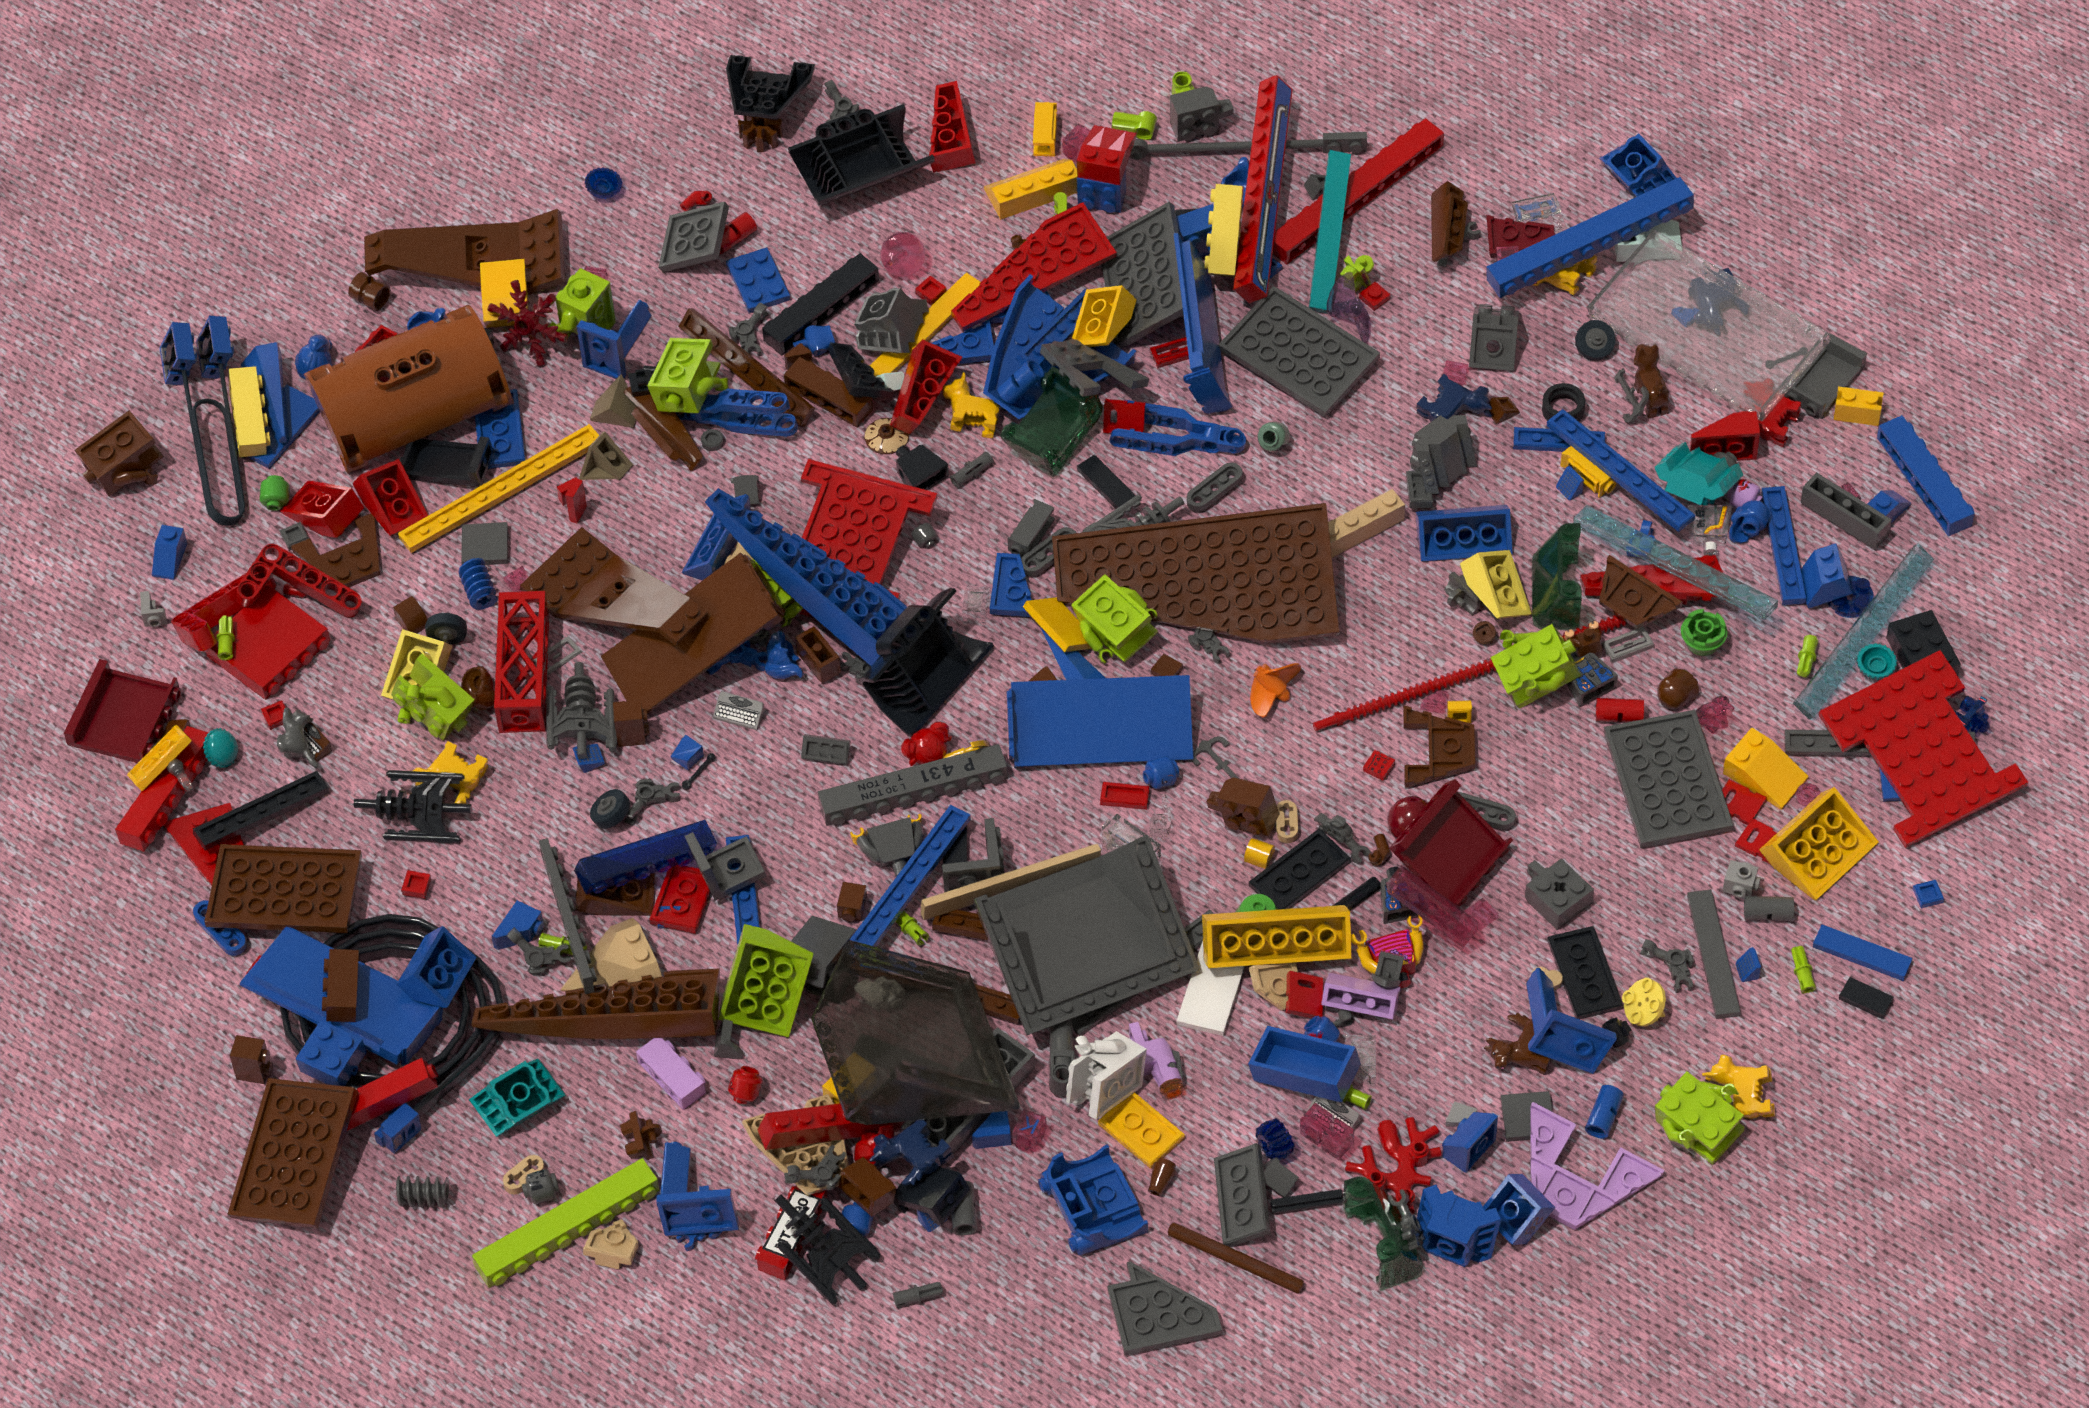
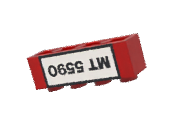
M792 1186L787 1199L797 1211L806 1205L810 1208L806 1212L808 1216H811L813 1213L820 1216L822 1212L820 1208L822 1206L820 1203L821 1198H827V1190L807 1196L797 1186ZM780 1207L777 1214V1222L769 1228L766 1242L763 1247L760 1246L758 1248L755 1260H757L759 1271L785 1281L794 1264L777 1248V1243L779 1241L784 1243L787 1241L792 1246L791 1249L797 1251L799 1256L803 1248L799 1243L804 1237L801 1234L795 1239L791 1236L796 1229L793 1226L788 1230L786 1229L785 1224L791 1218Z

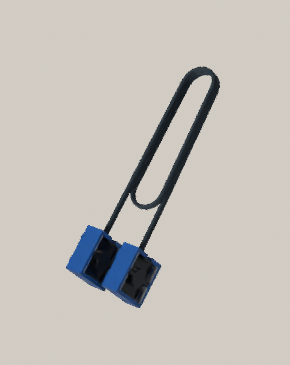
M209 315L196 340L202 378L221 379L225 407L218 401L207 398L197 401L192 408L187 377L190 375L192 365L197 361V352L193 349L194 334L190 330V323L172 322L159 348L165 384L183 385L184 383L206 510L213 521L229 526L238 523L245 512V500L224 375L227 363L233 357L234 346L230 343L231 328L227 324V318ZM201 404L216 406L224 416L239 514L234 517H227L218 513L212 503L196 416V408Z

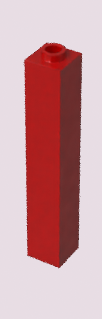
M420 1058L358 1088L357 1098L347 1131L437 1088L438 1085L435 1078L438 1077V1073L432 1063L428 1064L423 1058Z

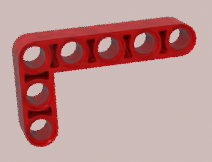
M267 544L261 550L239 583L236 592L238 604L243 607H250L257 601L273 575L347 618L356 616L360 611L362 598L357 592L276 544ZM273 554L277 559L269 560L266 558V555ZM293 566L297 571L289 572L286 570V567ZM261 572L265 577L256 578L254 573ZM314 578L316 583L309 584L305 579ZM328 589L334 590L336 595L329 596L325 591ZM244 590H248L252 592L253 595L250 597H246L241 592ZM345 602H354L356 607H347Z
M261 572L254 573L256 578L265 577ZM245 574L172 619L171 622L183 643L198 651L208 650L217 643L211 628L219 624L222 616L230 617L244 608L238 604L236 592ZM272 577L267 586L269 585L275 589L277 584ZM244 590L241 592L246 597H250L253 595L252 592L248 590Z

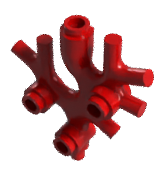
M1409 1117L1405 1119L1410 1144L1403 1146L1400 1143L1396 1124L1392 1120H1384L1379 1123L1377 1129L1379 1139L1384 1151L1397 1161V1170L1392 1173L1380 1171L1375 1164L1372 1147L1366 1145L1362 1147L1364 1162L1359 1164L1347 1161L1345 1171L1363 1175L1366 1178V1192L1374 1197L1380 1196L1386 1189H1390L1395 1193L1396 1201L1399 1202L1402 1199L1400 1190L1407 1191L1409 1195L1407 1206L1413 1215L1415 1213V1193L1411 1190L1412 1186L1415 1184L1430 1186L1431 1176L1417 1173L1415 1167H1423L1427 1164L1428 1159L1442 1156L1440 1147L1429 1149L1425 1143L1440 1132L1436 1125L1420 1132L1417 1130L1415 1118Z

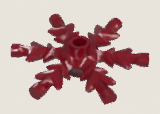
M514 280L510 282L514 293L510 292V295L517 302L513 304L520 309L519 313L515 314L511 307L508 310L503 303H500V307L490 303L487 310L498 314V320L508 319L507 323L515 322V329H509L512 333L503 334V337L507 339L500 345V348L504 352L512 345L514 349H517L518 340L522 343V335H526L529 338L527 345H531L529 355L532 356L534 354L537 366L545 364L541 353L545 354L546 351L539 344L542 341L536 338V334L541 332L544 339L547 336L553 343H556V339L566 343L568 335L557 332L558 326L548 327L549 323L540 324L541 319L539 317L546 318L547 316L544 313L553 312L549 306L556 301L555 295L549 294L544 301L542 297H539L538 305L533 304L534 311H529L526 307L529 301H525L526 291L521 292L519 280Z

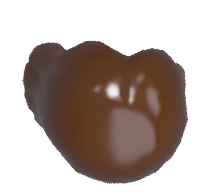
M1678 668L1671 670L1657 688L1660 703L1668 709L1681 708L1688 702L1695 700L1699 694L1697 679L1688 671Z

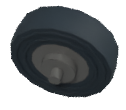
M1590 320L1584 323L1578 329L1575 336L1578 352L1584 358L1590 360L1606 358L1613 351L1616 343L1612 327L1600 320Z
M434 614L426 622V636L448 644H457L465 639L467 624L462 617L456 614Z
M609 790L594 802L590 810V818L599 828H612L627 815L630 808V800L621 790Z

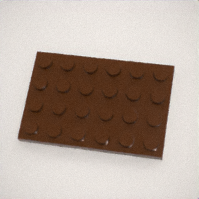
M220 844L204 921L205 926L261 930H284L285 927H290L298 931L348 933L362 852L361 850Z
M268 1078L227 1215L235 1219L318 1228L358 1090L354 1087Z

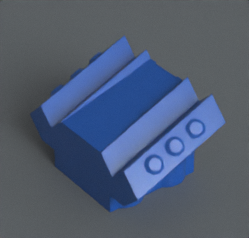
M1639 133L1629 138L1622 146L1599 158L1605 167L1635 197L1677 178L1663 158Z
M1437 1184L1423 1189L1417 1219L1425 1236V1239L1422 1240L1424 1241L1422 1246L1425 1252L1466 1267L1470 1260L1479 1263L1491 1259L1501 1221L1497 1209L1493 1208L1484 1211L1480 1201L1475 1203L1458 1197L1452 1190L1441 1194Z

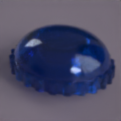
M602 167L590 171L585 177L584 184L587 191L594 197L608 199L620 192L622 178L613 169L610 170L609 168Z

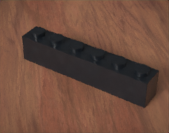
M861 253L854 258H850L845 265L833 271L828 278L816 284L807 294L800 296L794 304L783 309L773 320H769L762 327L763 341L782 356L793 347V342L805 338L804 331L807 327L812 325L821 326L879 281L878 267Z

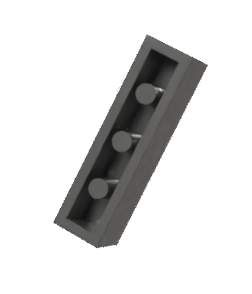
M1816 472L1803 486L1801 503L1874 550L1889 536L1892 519Z

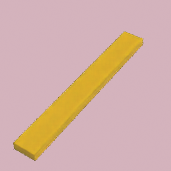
M965 273L928 309L929 312L922 314L924 323L919 325L914 337L915 342H908L910 353H882L869 365L874 369V376L897 372L910 360L912 350L922 339L928 342L953 318L951 310L969 293L971 294L979 286L980 281Z

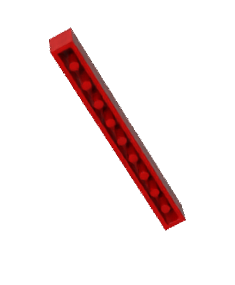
M1425 118L1420 123L1414 124L1404 135L1398 136L1388 147L1382 148L1376 156L1369 158L1359 169L1353 170L1348 176L1343 222L1443 147L1444 132ZM1323 194L1314 203L1304 207L1298 215L1288 219L1282 227L1275 230L1272 254L1286 265L1317 242Z

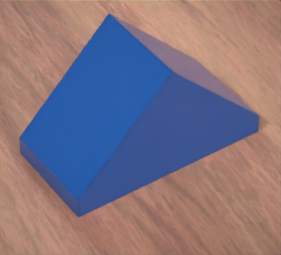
M1004 1101L998 1105L973 1133L972 1141L974 1148L982 1149L1011 1145L1007 1104Z

